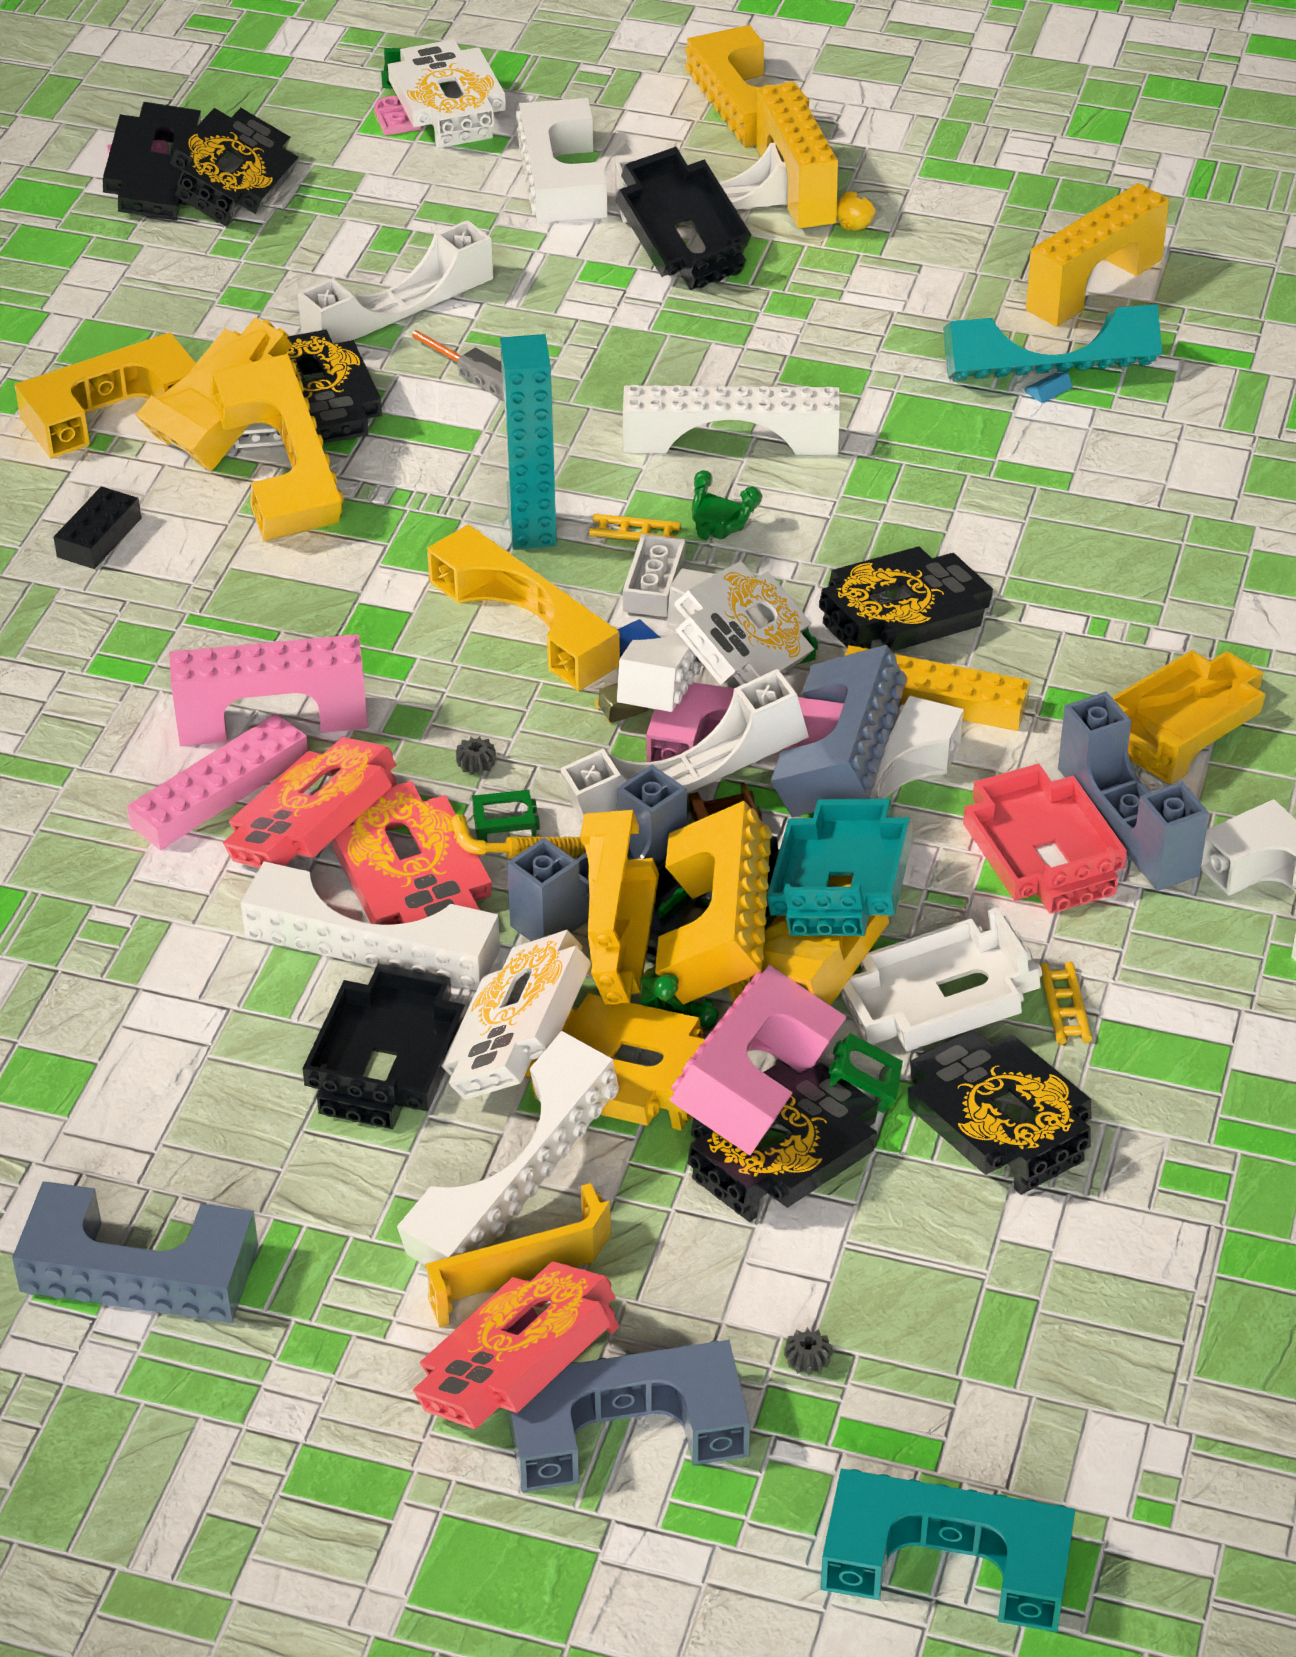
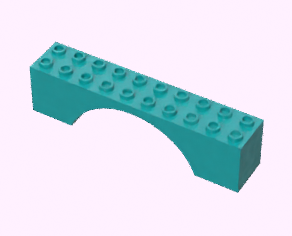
M1158 304L1115 308L1107 314L1100 332L1087 346L1059 355L1040 354L1018 346L1000 331L992 318L950 321L943 328L948 378L954 377V381L966 380L969 376H975V379H983L991 374H995V377H1005L1013 372L1020 376L1027 375L1031 371H1036L1037 374L1049 373V370L1057 369V372H1066L1074 367H1077L1078 370H1088L1090 367L1097 365L1098 369L1110 368L1114 364H1118L1119 367H1127L1135 362H1139V365H1149L1162 355Z
M546 334L500 337L501 372L508 446L509 477L508 482H506L507 505L512 548L525 549L557 546L551 364Z

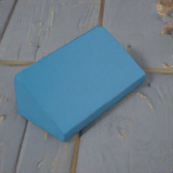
M1054 373L1026 387L1024 390L1037 401L1044 403L1071 389L1072 383L1069 373Z

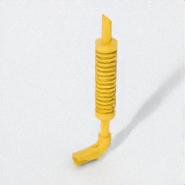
M459 814L451 818V824L455 833L453 837L456 839V843L471 854L505 853L508 859H513L542 838H546L573 859L579 858L586 853L580 837H507L505 843H486L484 840L473 839V835L469 832L465 815L461 814L462 821H460Z

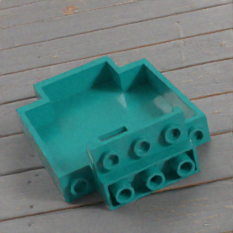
M887 798L818 799L813 818H788L767 893L770 914L786 915L790 936H865L870 915H895L913 841L910 817H894L891 800ZM830 876H853L851 886L828 887Z

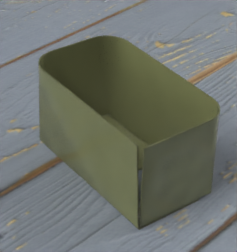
M618 683L599 689L598 705L611 723L649 711L647 707L617 702Z

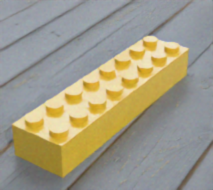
M848 645L844 656L868 649ZM895 654L897 664L907 678L898 708H900L901 704L906 703L909 696L964 709V721L1015 731L1019 730L1028 703L1030 680Z

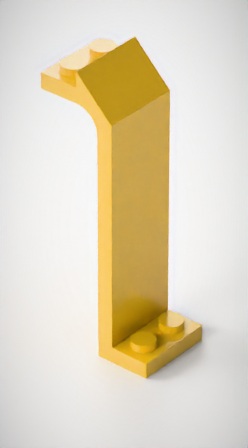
M591 1183L582 1185L581 1222L426 1263L425 1268L427 1270L429 1290L428 1300L438 1327L450 1325L449 1313L453 1312L451 1301L501 1288L512 1277L524 1281L534 1279L552 1261L564 1265L567 1264L571 1267L594 1262L611 1236L610 1200L603 1202L601 1194L599 1192L595 1193Z

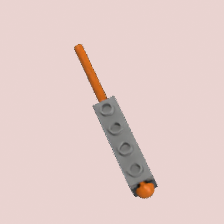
M417 330L412 333L413 338L458 363L459 376L504 401L501 361L476 347L464 355H460Z

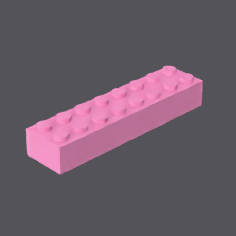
M275 713L127 805L130 827L159 850H162L284 773L308 752L307 736Z

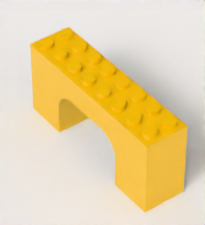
M750 25L687 38V46L685 47L687 56L685 69L687 74H690L694 83L699 86L700 91L707 97L708 102H711L715 111L720 114L722 121H725L729 130L735 134L737 141H740L744 148L755 146L757 141V87L747 84L744 80L764 76V42ZM797 86L798 90L800 91V93H801L803 99L805 100V102H806V104H807V106H808V108H809V100H808V98L804 95V93L801 91V89Z
M795 82L757 87L756 149L760 157H762L770 143L775 142L787 170V209L797 228L835 224L837 218L838 160Z
M1137 183L1031 248L1026 310L1058 327L1084 310L1088 277L1093 268L1103 259L1135 276L1160 262L1163 258L1169 198L1145 187L1143 184Z
M169 332L16 383L15 390L20 418L51 459L90 445L85 417L86 412L131 397L150 398L152 395L158 399L184 378L196 363L172 333Z
M288 354L212 371L211 395L223 429L228 430L254 423H265L274 427L281 436L292 470L284 475L251 483L250 505L263 541L339 523L340 514L343 513L341 503H344L342 491L337 490L335 485L337 484L335 472L330 471L328 453H324L322 449L324 446L322 436L320 434L317 435L315 417L310 416L308 398L303 397L302 382L300 379L297 380L295 375L297 374L294 361H290Z
M745 801L673 831L668 836L665 866L692 899L712 891L711 903L698 919L658 937L655 973L658 976L671 974L678 978V990L675 996L682 1004L752 977L757 972H762L766 899L769 888L770 838H772L770 828L766 824L764 825L758 818L755 809L750 808Z

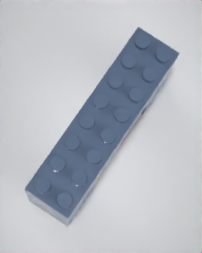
M887 645L816 663L811 666L802 691L804 698L844 703L838 723L830 734L817 742L783 750L780 753L771 782L791 817L814 812L818 799L870 798L877 773L879 772V766L884 756V750L889 740L891 728L898 712L904 687L907 683L905 673L900 670L895 654L891 653Z
M1107 691L1064 705L1058 770L1065 778L1074 775L1127 850L1126 854L1156 891L1199 877L1209 816L1207 809L1183 781L1149 792L1136 776L1129 760L1128 744L1131 720Z
M650 765L617 788V811L633 810L639 823V833L630 835L627 853L628 860L653 858L657 867L666 859L669 833L687 826V788L654 765ZM542 838L507 862L510 926L528 940L534 941L564 930L572 933L589 920V863L586 853L575 860L546 838Z
M42 1182L12 1256L20 1292L30 1295L52 1296L57 1299L66 1298L80 1302L100 1303L107 1306H121L134 1310L155 1311L161 1314L182 1315L188 1318L210 1319L215 1322H233L258 1248L254 1211L200 1204L188 1238L174 1249L155 1251L96 1242L95 1239L101 1226V1217L95 1188Z
M729 1340L684 1345L664 1350L657 1349L638 1354L630 1353L625 1356L599 1358L586 1362H572L518 1413L506 1410L522 1492L578 1484V1448L575 1435L583 1427L597 1422L649 1414H664L673 1417L682 1425L692 1465L749 1457L750 1421Z

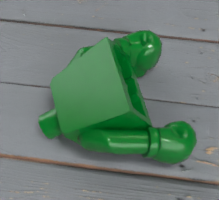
M705 470L697 472L694 477L695 494L691 507L692 519L696 522L697 535L703 540L708 539L710 536L725 539L731 533L742 530L751 512L753 513L754 509L762 501L761 491L754 486L747 487L740 494L743 500L742 504L708 493V487L713 482L712 474Z
M655 967L649 968L644 972L640 979V984L642 985V1005L698 1017L701 1027L705 1029L715 1024L718 1010L714 1007L713 1001L705 999L702 1004L699 1002L682 1004L675 996L679 983L675 975L664 974L658 976L655 973Z

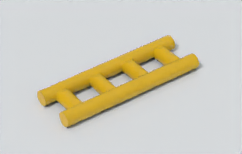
M594 514L593 522L599 524L598 528L590 527L589 536L640 541L642 534L678 538L671 535L673 530L680 531L681 522ZM607 524L620 525L619 530L606 528ZM629 526L642 527L641 532L628 531ZM651 528L664 529L663 535L651 534L650 530Z
M1072 961L1066 962L1064 964L1065 969L1050 970L1049 964H1041V977L1057 1043L1063 1045L1067 1042L1066 1036L1080 1035L1084 1043L1091 1042L1092 1035L1074 963ZM1068 979L1069 988H1054L1053 980ZM1072 998L1074 1006L1059 1007L1057 999ZM1077 1017L1078 1025L1063 1026L1062 1018Z

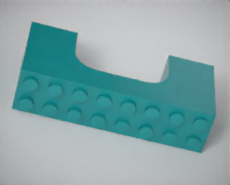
M841 1468L822 1555L820 1590L879 1600L886 1564L895 1551L907 1546H920L966 1554L991 1561L998 1567L1003 1576L998 1622L1057 1632L1075 1509L1067 1508L1063 1505L1039 1503L1034 1500L1010 1498L1001 1494L981 1493L972 1489L952 1488L944 1484L935 1485L915 1479L906 1480L886 1474L878 1475L862 1472L857 1469Z

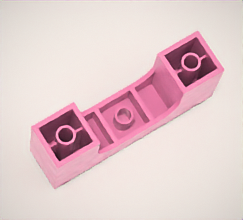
M359 634L169 652L171 687L180 746L227 742L225 709L233 701L247 697L290 693L305 694L312 697L318 704L321 733L368 728Z
M693 682L692 685L688 686L687 694H683L681 703L677 704L672 712L654 709L646 734L647 762L661 761L674 757L691 749L705 739L726 714L733 698L734 688ZM798 697L809 737L782 749V751L817 742L830 734L838 723L844 703Z
M768 965L764 972L756 973L732 1007L728 1009L714 1030L709 1033L703 1044L699 1046L693 1057L689 1059L683 1068L682 1075L677 1078L671 1088L675 1092L669 1101L748 1155H751L793 1092L756 1068L750 1061L747 1052L751 1050L768 1052L802 1074L814 1067L845 1021L846 1016L771 965Z

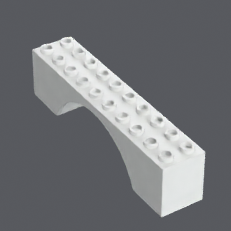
M775 142L769 144L763 156L748 170L736 177L719 182L736 210L770 207L781 204L787 205V170L784 159ZM641 158L615 161L616 197L619 189L627 187L621 177L624 165ZM618 206L623 223H627V219Z
M466 220L434 234L432 243L419 265L405 279L387 290L368 295L353 294L331 278L298 292L301 334L327 329L333 344L355 340L492 280L491 238L469 220Z
M701 385L624 386L623 453H667L670 446L681 435L694 427L719 420H741L759 424L774 431L789 444L795 455H838L839 388Z
M683 568L680 570L670 585L667 628L676 630L686 620L674 603L689 589L716 574ZM678 633L662 638L632 640L619 660L617 702L672 712L676 705L681 703L683 694H687L688 686L693 684L695 675H699L700 668L704 664Z
M776 669L734 688L730 706L716 728L700 743L679 755L655 762H632L617 758L605 749H601L560 768L574 810L583 823L585 813L617 811V788L650 765H654L687 788L688 794L782 749L799 743L808 738L809 735L797 694L781 672Z
M909 696L906 703L900 706L898 719H894L869 799H886L893 791L908 782L926 776L947 774L961 745L964 709Z
M269 862L262 863L241 901L244 932L247 938L364 964L370 967H376L379 963L449 977L451 985L477 991L483 976L489 974L500 951L498 914L450 904L440 912L414 922L395 925L364 923L345 917L328 907L316 894L309 871Z
M561 1031L530 1068L536 1096L541 1103V1115L536 1132L526 1149L508 1167L485 1180L459 1187L442 1188L431 1186L397 1226L406 1254L425 1265L426 1263L489 1247L496 1237H500L504 1233L509 1221L521 1212L522 1206L528 1198L536 1194L542 1181L551 1176L560 1159L568 1155L574 1142L583 1137L588 1125L593 1119H597L600 1116L607 1102L614 1099L617 1095L619 1086L613 1059Z

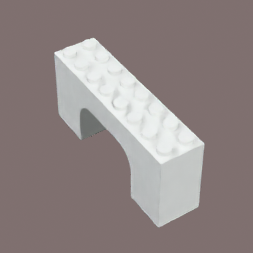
M588 98L519 103V111H516L518 123L517 139H519V150H521L523 171H525V182H527L531 214L536 216V222L607 217V183L602 162L566 164L555 159V157L563 154L593 152V118Z
M1273 799L1207 829L1201 869L1228 896L1261 881L1280 882L1296 893V819ZM1295 934L1294 945H1293L1292 956H1291V958H1293L1295 961H1296V934Z

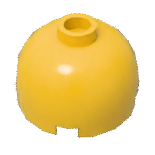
M845 192L842 194L837 202V220L841 227L846 230L860 231L871 223L875 217L876 210L868 199L856 197L858 193Z

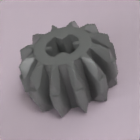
M470 736L468 741L462 740L461 745L457 746L456 762L463 772L470 771L471 775L478 772L482 775L483 770L490 771L491 766L495 765L496 750L494 744H491L489 739L482 740L481 736L473 739Z
M808 1327L803 1333L796 1329L794 1336H788L786 1347L784 1348V1356L787 1359L789 1368L795 1367L797 1374L806 1371L808 1376H810L812 1371L820 1374L822 1367H828L830 1356L832 1355V1347L829 1344L828 1336H821L819 1329L815 1332H810Z

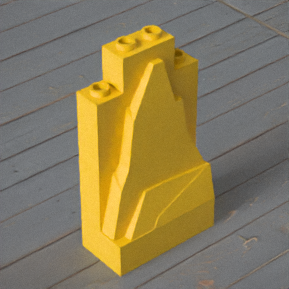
M256 317L242 334L235 330L231 332L225 328L184 378L158 399L151 395L137 412V418L154 437L168 446L171 443L186 451L197 464L212 472L249 426L245 425L228 430L223 429L211 395L212 371L285 355L292 347V343L288 340L289 335L281 328L275 329L269 321L265 319L261 321Z
M1191 650L1112 697L1113 700L1131 720L1128 744L1129 760L1169 785L1188 774L1190 764L1203 748L1261 713L1266 695L1260 691L1264 672L1228 651L1210 661Z
M633 810L585 813L580 835L589 863L588 939L592 962L591 974L604 1003L612 1005L630 1003L631 994L641 993L642 985L640 984V979L644 974L659 872L653 858L628 860L627 853L630 835L639 833V823Z
M830 876L828 887H850L853 877ZM777 915L768 929L764 931L765 942L763 944L764 960L762 961V972H764L768 965H771L831 1006L889 924L888 915H870L865 936H790L786 915ZM754 976L728 986L732 1003L742 994Z

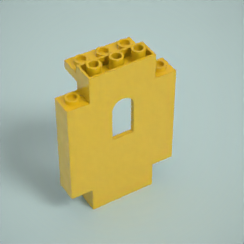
M590 993L587 994L577 1010H570L561 1031L612 1059L622 1044L659 1052L664 1056L663 1060L655 1066H642L613 1059L619 1090L615 1098L609 1100L603 1107L600 1115L648 1126L652 1118L658 1114L659 1108L669 1110L672 1128L682 1131L692 1116L669 1100L675 1092L671 1089L673 1084L682 1075L683 1068L689 1059L693 1057L699 1046L705 1041L699 1018L635 1003L605 1004L601 996ZM538 1058L531 1060L525 1076L531 1077L530 1068ZM531 1080L535 1099H537L533 1080Z

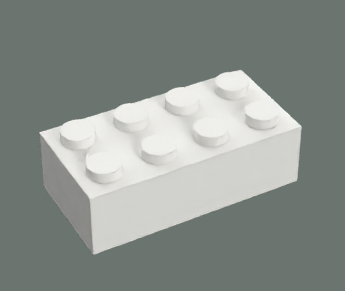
M647 534L641 535L623 588L624 612L668 617L670 585L684 567L686 560L685 539Z

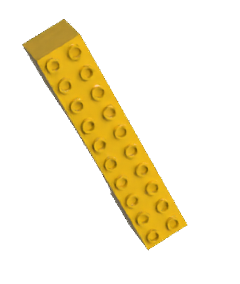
M468 524L427 547L429 582L457 603L478 600L506 602L529 610L541 618L550 628L547 633L548 669L577 691H581L619 667L620 634L615 627H612L602 620L600 616L595 615L584 605L578 603L569 594L564 593L555 584L550 583L538 572L529 568L524 562L512 556L510 552L505 551L494 541L484 536L479 530Z

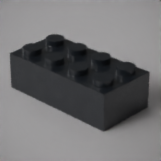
M101 486L54 535L57 558L95 569L141 520L139 498Z

